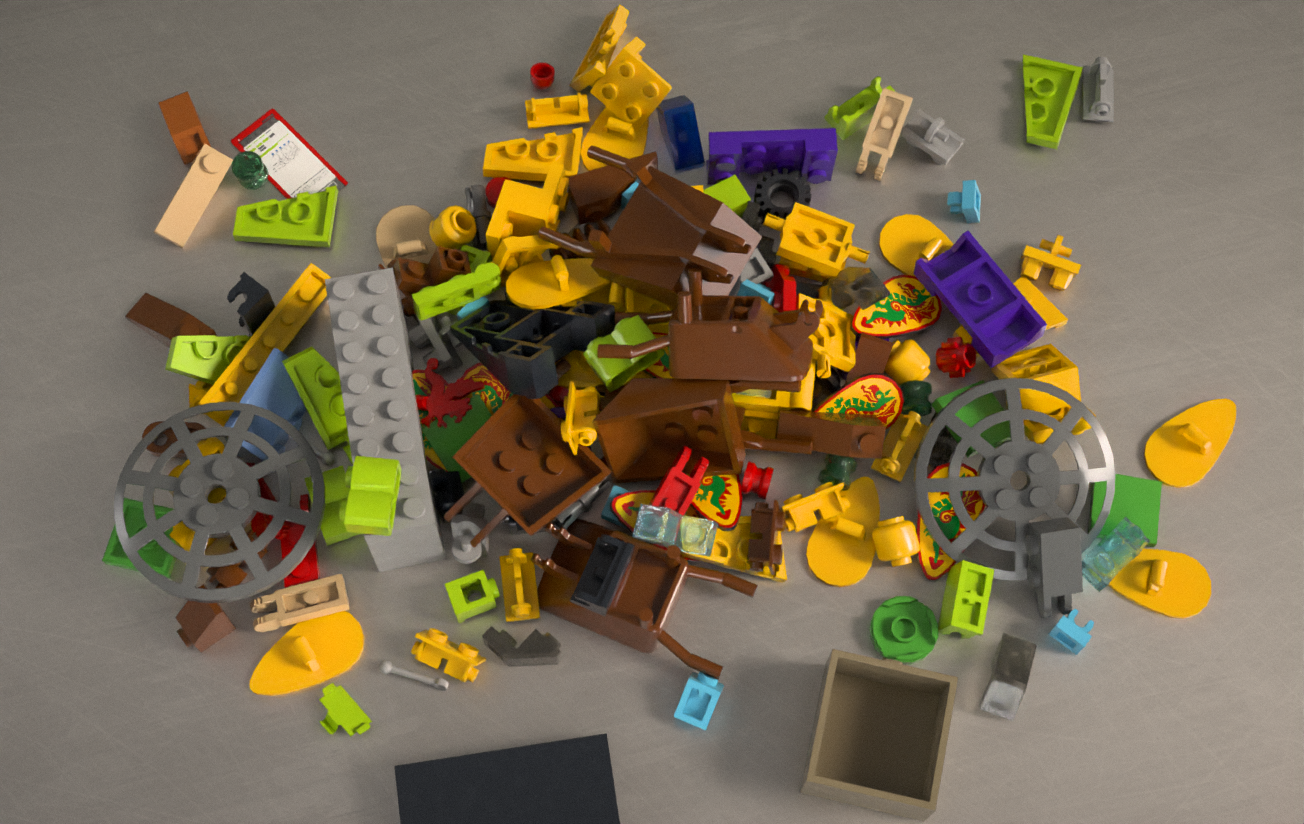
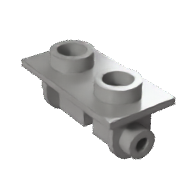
M1098 57L1092 66L1083 65L1082 69L1083 120L1114 122L1113 68H1111V64L1106 57Z

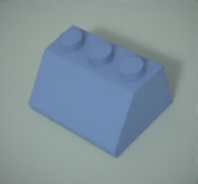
M274 348L239 403L252 404L270 410L287 420L299 431L306 408L282 363L283 360L289 357L279 349ZM234 410L224 427L233 428L241 411ZM255 415L248 431L266 440L278 454L284 453V445L288 441L289 435L278 425L266 418ZM243 441L237 455L250 463H255V465L269 459L259 448L246 441Z

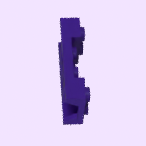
M836 128L709 132V160H706L707 185H715L733 175H736L739 179L740 173L757 175L762 172H772V170L778 169V173L782 174L783 168L788 169V173L799 171L800 178L803 176L806 182L812 184L831 181L838 152Z
M969 231L964 232L949 250L932 260L920 258L916 261L914 275L932 297L938 295L973 338L971 345H973L990 368L1043 337L1047 323Z

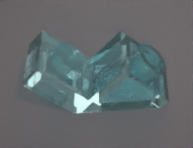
M640 504L632 537L666 548L676 545L680 548L681 552L710 557L718 523L713 520L684 516L670 508Z
M1127 517L1123 518L1082 559V576L1100 592L1122 568L1138 556L1150 540L1137 525L1133 524Z

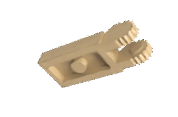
M883 88L862 144L863 151L856 168V173L862 174L866 170L868 158L872 151L882 155L874 171V179L881 181L888 159L892 158L912 104V97Z
M342 574L274 591L273 594L261 596V598L257 597L250 602L251 611L255 614L270 612L277 608L278 612L254 619V630L262 633L276 630L281 625L284 627L350 609Z

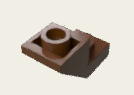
M437 246L428 264L398 258L393 266L398 290L418 293L427 286H437L448 282L457 275L471 273L467 252Z
M862 333L855 351V366L848 372L845 384L867 373L883 374L893 343Z

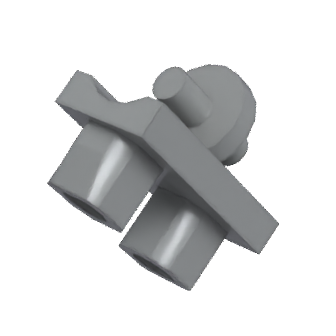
M920 109L916 111L900 133L901 136L907 139L906 143L914 148L922 149L931 155L932 160L939 165H946L965 140L944 126V119L938 117L935 120Z
M448 316L440 320L442 326L436 317H430L422 321L419 320V323L408 332L412 342L420 349L430 342L433 344L435 349L423 356V361L426 364L430 358L438 359V368L432 370L435 373L448 366L458 369L463 365L455 348L463 344L450 330V326L458 321L451 322Z
M470 502L463 509L461 515L457 514L451 520L452 554L458 562L463 564L475 562L480 555L485 557L488 555V536L475 548L470 544V541L487 525V519H483L485 514V505Z

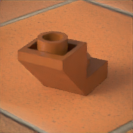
M188 91L158 102L184 165L193 162L204 144L211 147Z

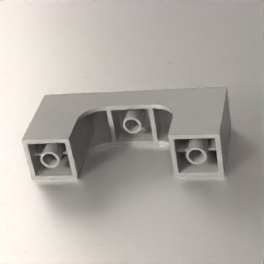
M393 268L325 279L352 463L354 464L356 456L399 460L402 469L391 536L363 534L379 572L446 560L439 513L426 460L412 377L414 364L407 322Z

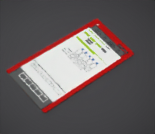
M273 108L231 140V143L286 199L295 198L298 193L308 192L313 194L326 191V187L335 185L339 192L348 184Z

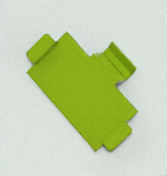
M331 683L322 689L324 696L319 701L329 712H327L325 719L319 722L329 734L335 733L339 725L343 727L350 737L356 732L361 735L371 727L369 725L372 722L341 685L336 687L334 683Z

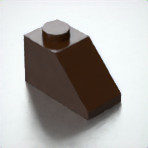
M204 584L201 585L200 587H198V588L207 589ZM187 601L175 617L181 625L177 633L188 648L194 644L201 653L236 629L219 603Z

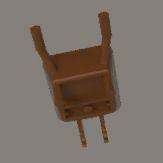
M691 268L688 270L689 292L677 293V305L674 310L654 313H615V325L625 318L639 315L646 326L668 323V335L634 346L599 344L597 349L598 358L633 359L669 347V374L671 377L678 379L801 381L807 376L811 367L813 341L808 337L819 327L823 304L820 300H816V310L809 311V303L805 299L799 310L778 312L760 296L702 295V270Z
M576 519L567 530L562 527L558 530L554 528L552 523L546 525L545 531L558 540L550 559L546 558V560H543L537 553H533L531 561L544 570L537 589L539 608L542 611L642 653L648 654L656 651L661 643L688 667L719 679L724 666L693 653L691 654L665 632L689 577L718 583L752 598L758 585L727 572L688 565L687 560L680 556V548L676 545L669 546L666 551L618 530L583 519ZM602 534L635 545L633 556L606 617L570 602L598 537L601 538Z

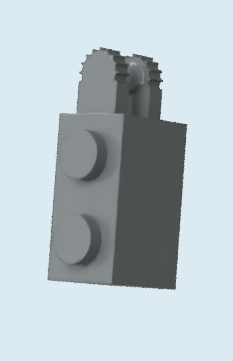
M1068 517L1028 523L1029 535L1025 537V546L1030 556L1031 567L1027 568V580L1029 586L1037 592V605L1041 618L1051 616V597L1056 596L1061 614H1069L1072 611V594L1083 592L1080 527Z

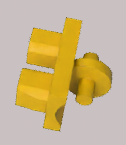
M1057 234L1054 243L1042 239L1039 248L1048 250L1050 253L1026 245L1020 259H1023L1020 276L1024 275L1027 279L1036 281L1041 268H1048L1053 270L1048 286L1064 291L1072 277L1075 278L1079 273L1081 265L1057 256L1059 254L1069 258L1072 249L1061 245L1064 236Z

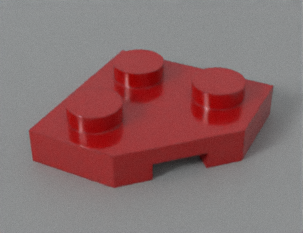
M774 264L771 269L774 274L772 280L763 284L770 288L771 292L775 293L771 306L778 312L796 310V280L794 277L789 276L790 269L787 265Z

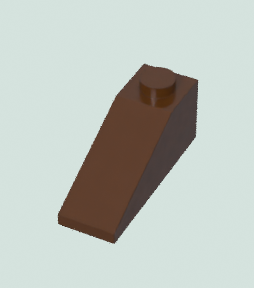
M656 151L630 159L633 161L638 159L647 170L649 166L658 169ZM609 165L567 177L569 178L567 192L570 193L569 200L579 225L589 222L595 223L599 219L611 216L621 207L622 194L635 180L625 171Z
M145 293L125 316L131 323L168 348H170L172 338L176 336L215 335L218 337L214 329L190 313L148 293Z
M779 410L775 439L812 441L813 451L846 457L881 459L886 426L875 415Z

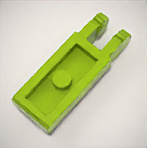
M486 262V264L478 265L475 272L467 275H457L448 282L437 286H427L418 293L413 294V304L418 319L421 321L479 300L493 291L496 292V290L501 288L500 267L497 264Z

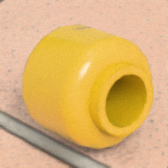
M457 205L448 206L437 214L429 225V233L436 246L450 249H461L462 245H466L474 239L477 232V225L472 214L464 207Z
M896 339L892 342L893 346L884 371L898 386L905 387L909 385L910 388H913L930 373L928 368L930 358L914 340L908 339L900 342Z
M904 516L878 521L879 527L873 530L872 537L879 560L884 562L891 561L892 567L912 563L910 556L917 554L920 550L914 523L904 520Z

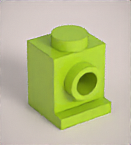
M484 569L445 583L458 623L465 622V619L497 608L495 599L500 597L494 578L487 580ZM477 593L481 595V599L473 602L469 601V597L472 594Z

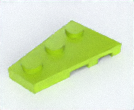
M1023 54L1027 143L1057 149L1083 67Z
M337 186L326 187V191L313 194L308 192L298 193L295 198L281 201L271 199L237 207L233 230L235 241L330 248L338 196Z
M215 335L173 337L165 370L213 385L252 336L216 337Z
M312 346L283 360L282 363L327 450L345 442L344 435L348 433L339 372Z

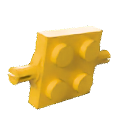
M795 202L791 214L786 219L767 213L763 226L780 231L781 242L776 255L836 278L842 263L847 257L865 264L870 251L852 245L851 235L855 224Z
M823 286L818 290L819 299H813L799 293L796 296V310L800 309L805 299L808 300L809 311L816 310V300H820L823 304L819 327L808 338L813 341V358L817 361V376L828 378L831 375V366L849 372L855 366V334L850 329L853 315L833 305L832 289H828V286Z

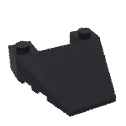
M492 300L450 326V330L510 393L526 396L528 399H538L545 396L546 392L559 384L555 362L573 350L585 352L592 340L610 335L614 331L616 326L614 305L577 301L576 306L557 305L546 309L532 310L522 308L511 302V300Z

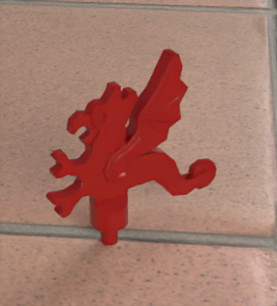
M430 358L426 363L425 378L433 386L430 396L416 395L418 410L429 412L428 416L422 418L420 422L422 425L426 424L429 429L432 419L436 417L438 419L437 427L444 426L447 428V423L443 421V417L446 415H450V418L456 416L457 419L454 422L460 423L463 420L462 417L466 416V412L473 409V406L469 405L470 398L464 397L470 393L485 389V385L480 381L474 382L472 378L466 380L458 378L455 383H450L445 390L443 380L432 372V370L438 368L439 361L436 358Z

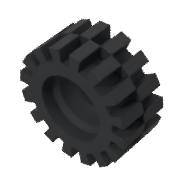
M783 168L782 174H779L778 169H774L771 176L767 172L763 175L762 180L759 179L755 188L753 208L756 209L755 214L757 218L762 217V223H764L767 213L786 219L791 214L795 202L810 207L812 195L810 194V185H806V179L803 176L798 179V172L793 171L792 175H788V169ZM784 191L793 196L794 203L790 207H778L771 202L770 196L774 192Z

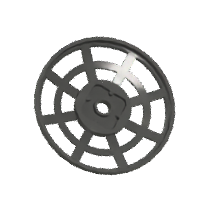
M1004 378L987 381L969 388L953 398L939 411L928 426L919 445L914 465L913 486L916 505L922 522L932 539L946 555L957 563L965 560L987 567L962 553L976 538L994 548L1015 551L1014 571L1000 570L992 567L987 568L994 569L993 578L1021 581L1027 580L1029 555L1025 546V537L1029 535V520L1038 518L1046 513L1051 519L1068 517L1077 524L1075 521L1085 505L1089 483L1107 481L1102 510L1094 527L1089 534L1080 527L1082 554L1101 532L1110 513L1115 493L1116 473L1113 453L1107 436L1096 417L1082 402L1067 391L1050 383L1026 378ZM1019 389H1032L1048 393L1063 400L1071 408L1061 422L1042 412L1022 409ZM1005 390L1008 410L991 414L972 427H969L955 415L963 406L976 398L994 391ZM1081 417L1089 423L1097 436L1105 457L1106 467L1088 469L1083 449L1076 437L1071 433ZM1023 419L1039 422L1054 431L1042 445L1025 440ZM1009 421L1011 440L1001 442L993 447L980 436L982 432L993 425ZM946 425L961 437L951 457L948 478H927V467L932 448L939 433ZM1064 440L1074 454L1078 470L1060 471L1055 458L1052 456ZM971 446L983 456L977 476L959 477L962 460ZM1016 471H1023L1027 477L1026 485L1022 489L1015 490L1010 483L1011 476ZM1078 484L1075 502L1067 515L1055 503L1060 485ZM978 490L980 498L987 507L974 521L964 507L960 491ZM928 492H949L954 512L961 524L966 528L952 543L945 537L935 521L929 504ZM998 516L1015 521V541L997 538L984 530Z
M237 402L208 403L191 407L169 417L153 428L135 447L121 471L115 491L114 519L116 531L123 550L134 567L153 585L168 594L188 601L202 603L232 602L249 598L271 588L287 577L302 562L313 546L322 525L325 511V483L322 469L312 447L302 433L287 420L270 410L252 404ZM213 411H241L233 428L211 427L190 433L184 420L195 415ZM254 416L266 418L281 427L293 438L299 447L278 454L266 440L248 431ZM172 428L178 441L160 455L150 473L132 470L144 450L161 433ZM211 437H229L222 454H212L203 457L196 444L199 440ZM243 441H246L259 448L269 459L249 467L236 457ZM183 449L191 464L182 471L178 478L161 475L169 460ZM306 459L310 468L313 483L311 512L290 506L291 482L286 467ZM275 471L277 472L280 485L279 502L261 498L260 486L257 481ZM126 484L145 486L143 492V511L147 527L131 538L126 530L123 513ZM155 488L173 491L175 509L156 519L154 510ZM216 488L225 489L226 497L222 502L217 504L208 502V496L212 490ZM260 512L274 516L266 530L256 540L251 542L243 528L252 521L256 513ZM285 520L306 526L301 538L292 551L277 566L267 571L257 553L263 550L275 538ZM182 521L187 528L195 533L190 551L174 544L164 532ZM231 535L238 548L234 552L222 555H204L209 538H223ZM155 539L167 553L180 561L186 562L182 583L171 581L156 572L141 558L137 551ZM245 560L255 578L244 584L228 588H196L201 566L224 567Z

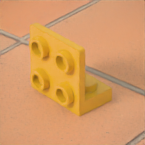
M638 37L623 47L607 68L605 75L590 90V93L622 121L631 123L635 131H638L672 89L669 83L642 61L643 57L639 53L646 44Z

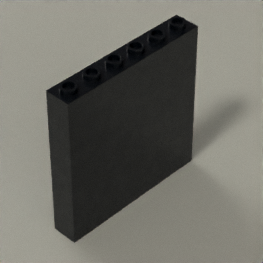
M607 733L394 766L400 824H620Z

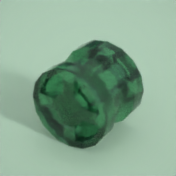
M244 151L233 159L231 165L232 172L244 188L255 190L265 185L269 172L257 153Z
M914 380L900 384L899 387L904 400L901 414L908 415L910 411H914L920 416H926L932 413V403L929 401V396L932 394V385L930 383Z
M827 453L824 459L826 466L825 469L820 471L818 480L822 484L832 482L833 486L844 483L841 491L848 490L851 485L850 475L856 471L857 462L851 457Z

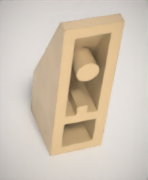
M204 144L194 158L153 233L183 248L218 189L233 159Z

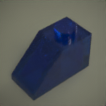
M685 95L663 100L656 110L661 133L674 169L679 170L705 163L693 102Z

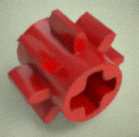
M962 337L947 338V342L941 343V347L936 351L937 367L943 373L949 372L950 378L965 377V373L971 372V368L976 364V351L973 345L969 344V342L963 343Z

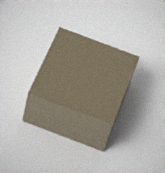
M832 649L824 668L800 793L923 822L936 811L958 677L902 665L903 663L888 658L880 660Z

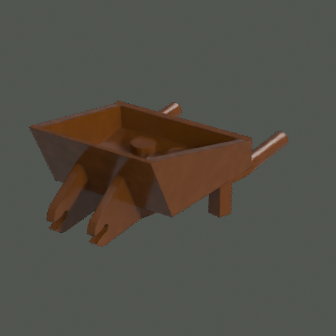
M590 146L587 151L589 158L625 171L639 185L608 237L603 231L591 229L588 241H578L545 226L540 228L538 237L580 256L595 258L590 266L599 277L674 308L677 305V293L689 292L688 270L691 268L702 270V295L728 296L762 236L723 202L652 166H649L647 170L638 159L633 161L599 147Z
M566 359L560 360L555 365L558 380L571 369V365ZM513 394L453 456L473 477L476 483L444 515V518L448 522L452 520L483 490L503 508L470 541L474 548L509 515L530 536L535 535L600 484L612 472L607 466L605 457L603 456L599 459L587 446L578 444L577 455H573L569 442H564L562 438V421L539 398L528 399L526 396Z
M633 378L626 386L623 385L612 392H609L604 384L595 386L599 394L604 397H600V413L596 415L597 417L593 420V424L607 466L612 471L610 473L612 481L616 484L662 480L684 446L690 448L692 452L682 472L689 476L695 463L701 457L709 460V464L702 477L730 474L741 475L746 457L745 449L812 454V441L764 438L753 432L742 430L741 426L746 408L735 406L732 396L733 393L749 389L800 393L801 381Z

